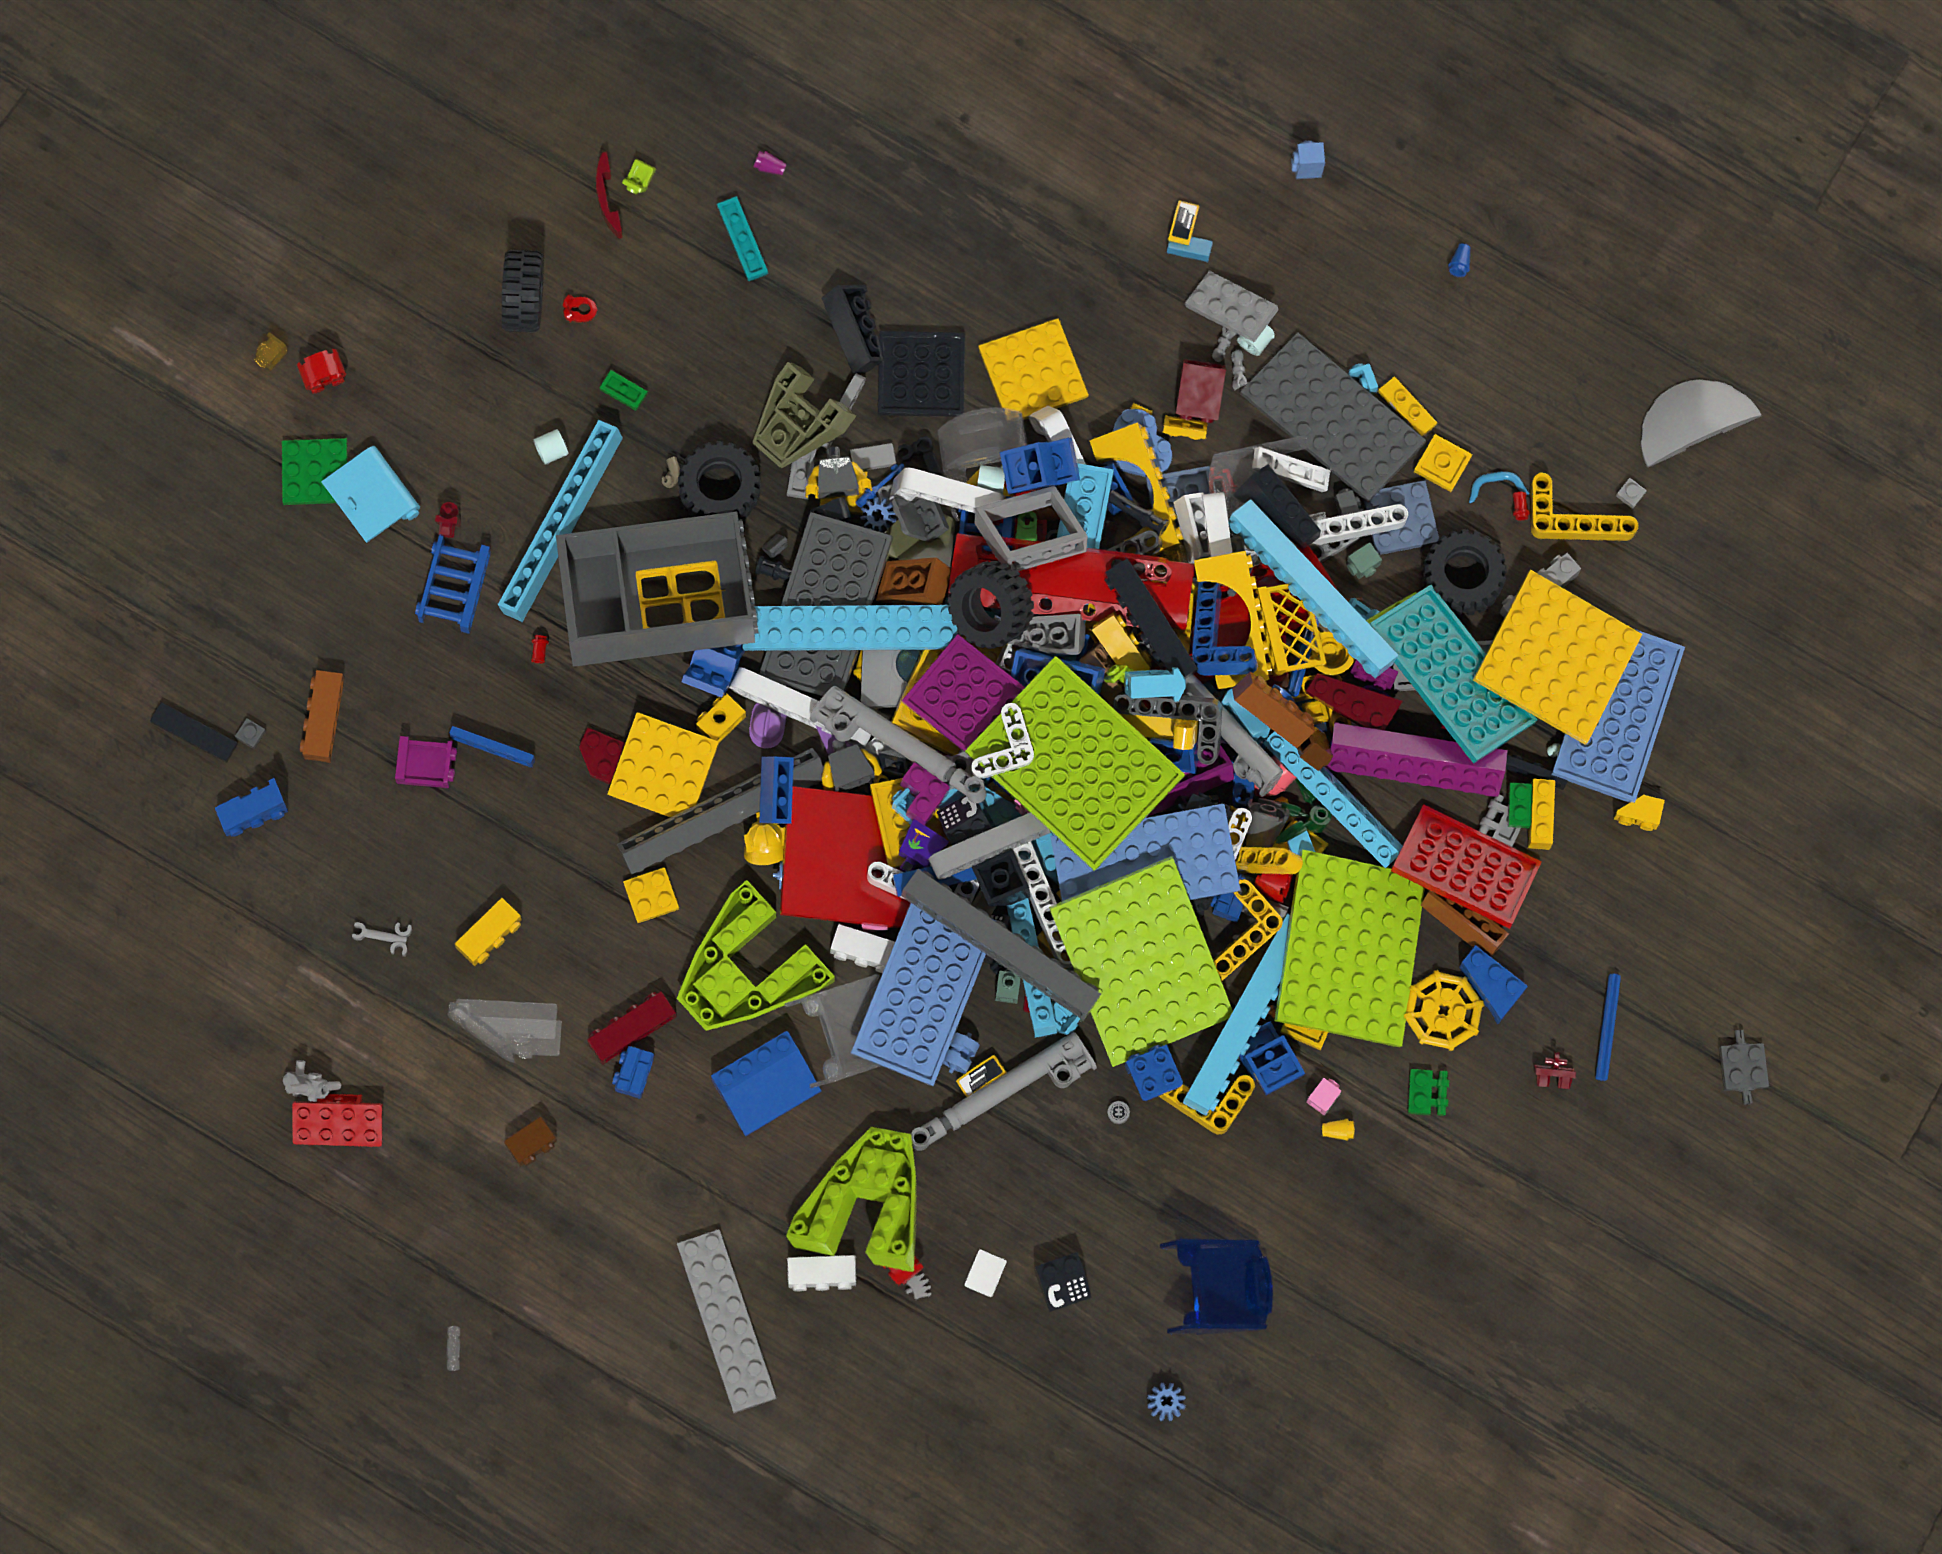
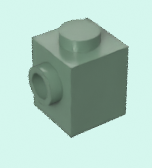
M1369 542L1348 557L1347 568L1358 579L1364 576L1368 578L1377 571L1376 568L1380 566L1382 559Z
M1009 969L999 971L995 1001L1017 1004L1021 978Z

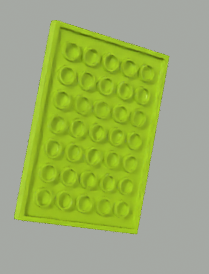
M1055 656L1011 702L1018 705L1021 710L1034 753L1033 761L1027 766L991 777L1095 872L1183 779L1185 774ZM1009 708L1008 713L1005 714V716H1010L1012 724H1007L1008 727L1014 724H1021V721L1016 723L1014 714L1017 711H1013L1012 708ZM1001 714L965 750V753L973 760L1011 748ZM1014 729L1011 736L1014 740H1021L1024 732L1021 729ZM1021 750V754L1014 757V752L1010 753L1013 765L1017 764L1015 761L1017 758H1023V761H1026L1030 753ZM1000 756L997 758L996 763L999 767L1003 768L1009 764V759L1006 756ZM989 759V765L983 766L982 762L978 763L984 770L987 767H991V771L996 770L993 766V759Z
M1302 849L1299 856L1303 860V865L1296 874L1275 1021L1401 1047L1406 1023L1404 1014H1406L1410 994L1409 987L1412 981L1422 912L1421 903L1423 902L1425 888L1391 872L1390 868Z
M1172 856L1049 907L1074 972L1080 976V980L1086 984L1094 985L1099 990L1098 992L1101 993L1099 1000L1090 1012L1112 1067L1128 1061L1127 1058L1134 1054H1145L1148 1052V1049L1160 1045L1162 1047L1230 1018L1233 1010Z

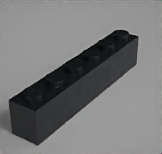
M1128 558L1106 571L1105 575L1107 578L1104 579L1110 590L1115 589L1117 592V602L1122 609L1126 607L1130 615L1127 617L1134 627L1138 625L1142 633L1139 636L1146 646L1150 644L1154 650L1151 655L1157 664L1162 663L1170 673L1172 668L1177 667L1185 679L1198 671L1197 666Z

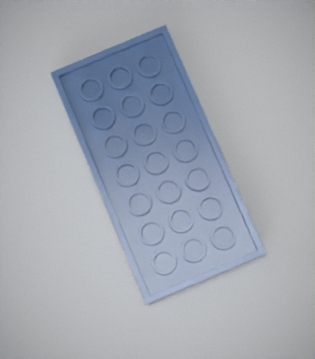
M1641 631L1638 632L1642 636L1588 743L1584 745L1571 736L1564 734L1551 774L1629 803H1635L1685 649L1684 646Z
M1224 804L1145 818L1095 872L1055 835L1050 836L1062 901L1171 856L1175 861L1189 900L1241 891Z
M911 903L851 1054L934 1086L986 954Z

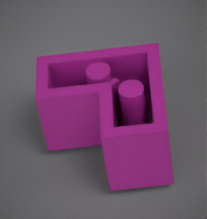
M915 762L902 778L900 785L904 789L908 787L911 790L910 793L916 796L907 809L906 816L926 826L950 791V786Z

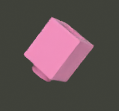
M1323 1078L1306 1103L1322 1115H1325L1341 1093L1340 1086L1332 1079L1326 1080Z

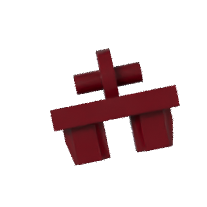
M452 502L444 503L440 507V515H436L435 522L440 525L439 535L447 538H454L455 527L461 526V520L457 517L459 509Z
M1554 1052L1553 1058L1545 1057L1544 1063L1552 1064V1066L1534 1065L1538 1086L1549 1087L1550 1076H1557V1087L1570 1089L1572 1078L1576 1077L1574 1068L1559 1067V1065L1567 1066V1059H1559V1052Z

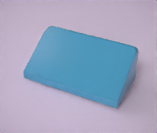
M1191 237L1189 246L1169 241L1167 253L1208 262L1213 241Z

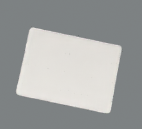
M980 1249L967 1277L965 1286L992 1297L1007 1261Z

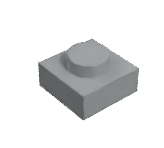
M1629 478L1616 497L1633 509L1647 490Z

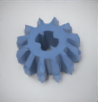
M874 497V504L870 500L866 502L869 509L864 507L861 509V511L867 513V516H861V520L868 519V522L864 524L865 528L872 525L871 530L876 531L878 527L879 532L884 533V526L886 529L891 527L888 522L895 523L897 521L891 518V515L896 514L894 511H890L893 507L892 503L886 506L887 498H883L881 503L878 497ZM880 509L884 518L877 521V516L874 513L879 512Z
M1161 1383V1391L1154 1387L1152 1391L1155 1395H1148V1399L1154 1402L1149 1403L1147 1406L1150 1409L1156 1408L1152 1412V1416H1156L1158 1412L1161 1413L1160 1421H1163L1165 1415H1167L1169 1421H1172V1413L1179 1417L1181 1414L1177 1409L1182 1410L1185 1408L1184 1404L1178 1403L1185 1400V1396L1177 1397L1181 1389L1177 1388L1173 1392L1172 1383L1169 1384L1168 1389L1165 1388L1164 1383ZM1161 1398H1164V1399L1170 1398V1399H1171L1170 1404H1171L1172 1406H1170V1407H1169V1405L1162 1406L1163 1400H1161Z

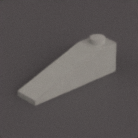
M1081 614L1033 617L1028 629L1008 644L1058 656L1080 654L1085 646L1086 626Z

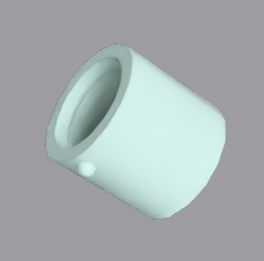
M1267 325L1255 342L1241 335L1237 341L1246 351L1259 356L1271 339L1274 338V332Z
M558 429L533 439L544 465L568 455V450Z
M980 465L977 487L1003 494L1005 481L1003 466L1000 468Z

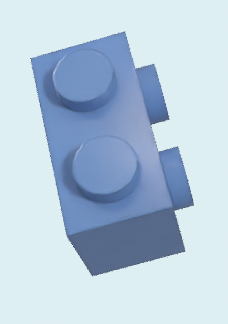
M1304 141L1298 144L1296 151L1293 152V159H1291V170L1296 173V179L1318 178L1322 176L1325 165L1323 142L1313 143V141Z

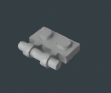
M1499 794L1498 797L1495 796L1494 800L1490 801L1488 805L1489 810L1486 816L1481 819L1479 831L1487 834L1488 830L1491 829L1495 831L1492 838L1512 847L1521 828L1508 827V806L1501 804L1504 797ZM1497 812L1503 814L1499 824L1493 821Z

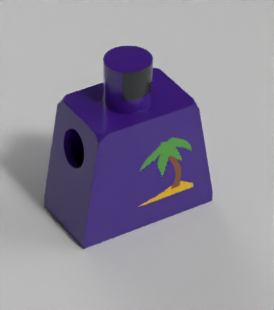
M914 819L899 851V856L905 859L899 869L902 872L913 871L916 867L919 869L930 867L929 857L946 849L949 841Z

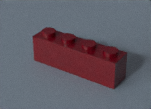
M662 991L658 994L656 992L651 993L644 999L645 1002L641 1005L635 1004L626 1010L627 1014L621 1018L617 1016L607 1023L609 1026L602 1030L598 1028L589 1034L590 1038L587 1039L588 1045L602 1065L621 1054L622 1051L627 1050L628 1046L632 1047L676 1018V1012Z

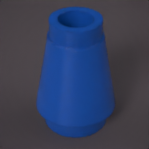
M1466 244L1458 245L1449 263V271L1452 275L1464 277L1469 272L1470 246Z

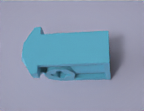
M1177 667L1172 668L1171 673L1168 670L1125 672V694L1131 699L1173 696V701L1175 702L1180 700L1186 688V679Z
M1232 689L1226 691L1221 704L1227 708V711L1258 744L1266 740L1270 727L1234 701Z

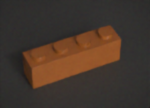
M316 670V676L311 678L310 689L313 690L312 698L309 697L307 701V710H310L309 718H305L303 726L306 736L305 739H301L300 752H303V757L306 760L331 763L344 685L342 673Z
M1249 672L1232 688L1234 701L1294 747L1298 748L1315 732L1312 716L1307 712L1303 713L1299 710L1292 700H1286L1278 689H1272L1268 686L1261 676H1255L1252 672Z
M1431 890L1421 903V906L1469 945L1473 948L1476 945L1490 957L1497 952L1509 935L1508 932L1494 921Z

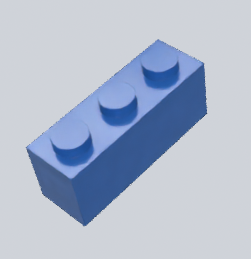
M762 757L759 823L791 824L794 758Z

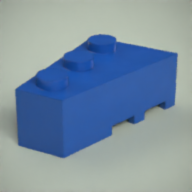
M1476 945L1459 967L1468 978L1473 989L1477 991L1484 1001V1005L1489 1009L1497 1024L1501 1022L1528 987Z

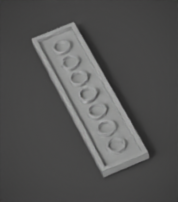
M718 1229L677 1243L733 1413L775 1400L776 1395L720 1230Z

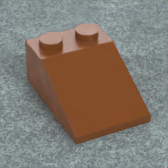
M937 557L887 561L876 601L893 605H942L951 568Z

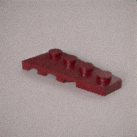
M1319 673L1316 674L1305 692L1360 727L1384 731L1403 702Z

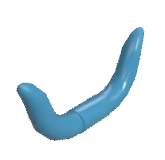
M1490 473L1482 475L1475 480L1472 485L1469 503L1475 501L1478 497L1479 488L1487 482L1510 480L1519 491L1526 492V494H1529L1521 479L1514 473Z

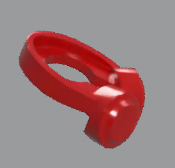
M571 295L564 299L563 307L565 309L563 314L569 322L584 323L591 321L596 316L597 307L591 299L586 297L574 298ZM581 304H587L590 307V312L587 315H581L578 311H571V309L579 307Z

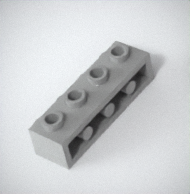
M1566 553L1562 557L1560 555L1555 557L1550 562L1551 566L1547 570L1542 568L1537 574L1564 588L1579 575L1581 567ZM1510 595L1502 602L1503 606L1500 614L1504 618L1515 596Z

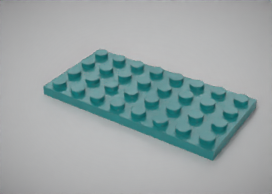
M1429 585L1369 623L1398 654L1394 663L1473 764L1536 723L1537 718L1534 715L1473 681L1486 654L1441 596L1435 592L1432 585Z

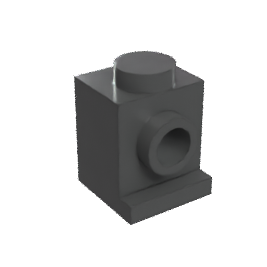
M1350 488L1343 489L1336 494L1334 502L1339 516L1364 511L1363 509L1359 510L1361 508L1358 496H1354L1353 490H1350Z

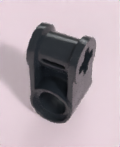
M845 497L834 499L810 510L812 513L821 514L822 516L843 522L852 519Z

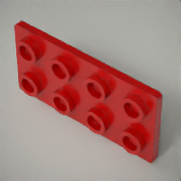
M328 1094L325 1098H319L315 1102L294 1101L292 1104L293 1144L382 1146V1104L362 1103V1095Z

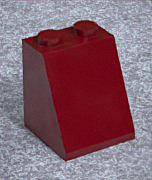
M1183 359L1176 414L1180 415L1179 418L1192 420V417H1199L1202 422L1213 423L1214 420H1218L1226 365Z

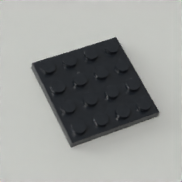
M880 331L879 342L884 361L879 364L878 415L964 417L965 333Z

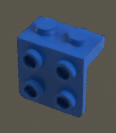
M1157 1045L1148 1049V1052L1140 1055V1053H1137L1127 1058L1128 1061L1125 1063V1069L1128 1074L1131 1073L1143 1101H1148L1181 1087L1183 1084L1167 1045L1162 1047Z

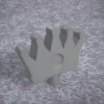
M924 1274L914 1276L906 1283L910 1288L905 1291L907 1294L913 1292L914 1299L931 1296V1293H925L931 1286L923 1287L929 1280L920 1281Z

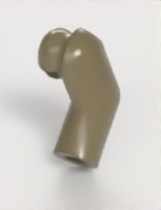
M676 457L666 460L669 472L665 477H662L661 481L667 488L674 487L680 476V467Z

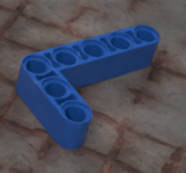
M1199 582L1192 660L1198 668L1197 673L1204 676L1247 675L1249 672L1254 673L1258 668V662L1255 652L1251 647H1217L1222 596L1221 587L1217 582Z

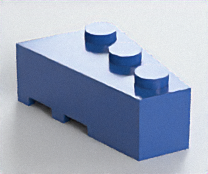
M274 778L268 781L270 785L260 790L258 787L251 789V794L241 798L237 796L215 807L226 836L231 835V837L240 835L244 829L260 827L264 824V821L280 819L284 816V813L288 812Z

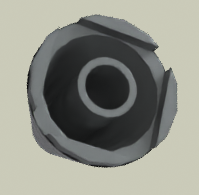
M1258 798L1257 802H1252L1253 799H1250L1247 802L1246 809L1251 813L1252 820L1246 833L1245 847L1272 848L1276 838L1287 822L1290 812L1288 809L1286 811L1281 809L1282 804L1269 799Z

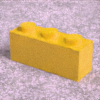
M1114 611L1093 626L1092 631L1116 665H1127L1129 669L1134 671H1147L1151 669V661H1153L1146 650H1141L1138 645L1140 643L1139 639L1133 632L1130 634L1127 630V622L1121 614L1117 616Z
M1533 779L1531 782V827L1528 828V848L1550 850L1553 844L1555 780Z
M501 898L455 943L456 949L474 966L478 963H484L490 956L488 953L494 947L496 949L505 942L504 937L509 932L514 933L521 926V916Z

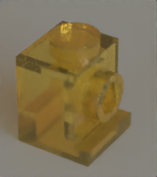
M269 332L267 334L268 341H264L258 346L257 357L254 361L260 367H267L272 370L287 354L288 350L283 342Z

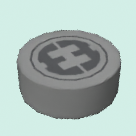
M1117 1101L1109 1106L1108 1117L1113 1123L1123 1124L1128 1120L1130 1111L1127 1104Z

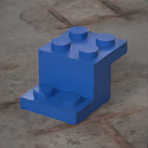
M1072 438L1053 442H1038L1000 452L1008 495L1028 490H1041L1080 480Z
M743 644L695 650L690 666L683 676L682 683L723 697L735 677L740 658L745 653Z
M1271 1021L1260 1026L1255 1037H1249L1247 1043L1250 1046L1244 1056L1240 1054L1239 1056L1250 1077L1254 1081H1258L1266 1096L1305 1075L1284 1035L1279 1037Z

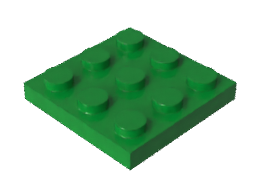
M347 438L282 441L283 505L336 503L321 481L348 463Z

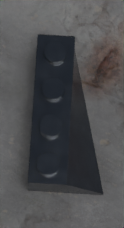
M838 285L821 298L852 372L867 373L884 361L879 338L874 334L873 330L876 327L875 321L870 318V300H866L865 293L868 292L867 286Z
M1269 464L1251 475L1233 494V497L1244 504L1251 499L1277 528L1300 549H1305L1320 538L1321 530Z

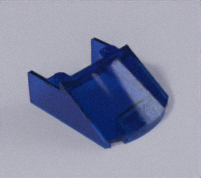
M1178 1239L1160 1244V1249H1177L1180 1263L1183 1266L1191 1267L1194 1311L1185 1314L1183 1325L1167 1329V1334L1201 1335L1256 1331L1267 1328L1268 1324L1265 1323L1268 1314L1272 1311L1273 1284L1267 1257H1263L1258 1245H1261L1258 1240Z

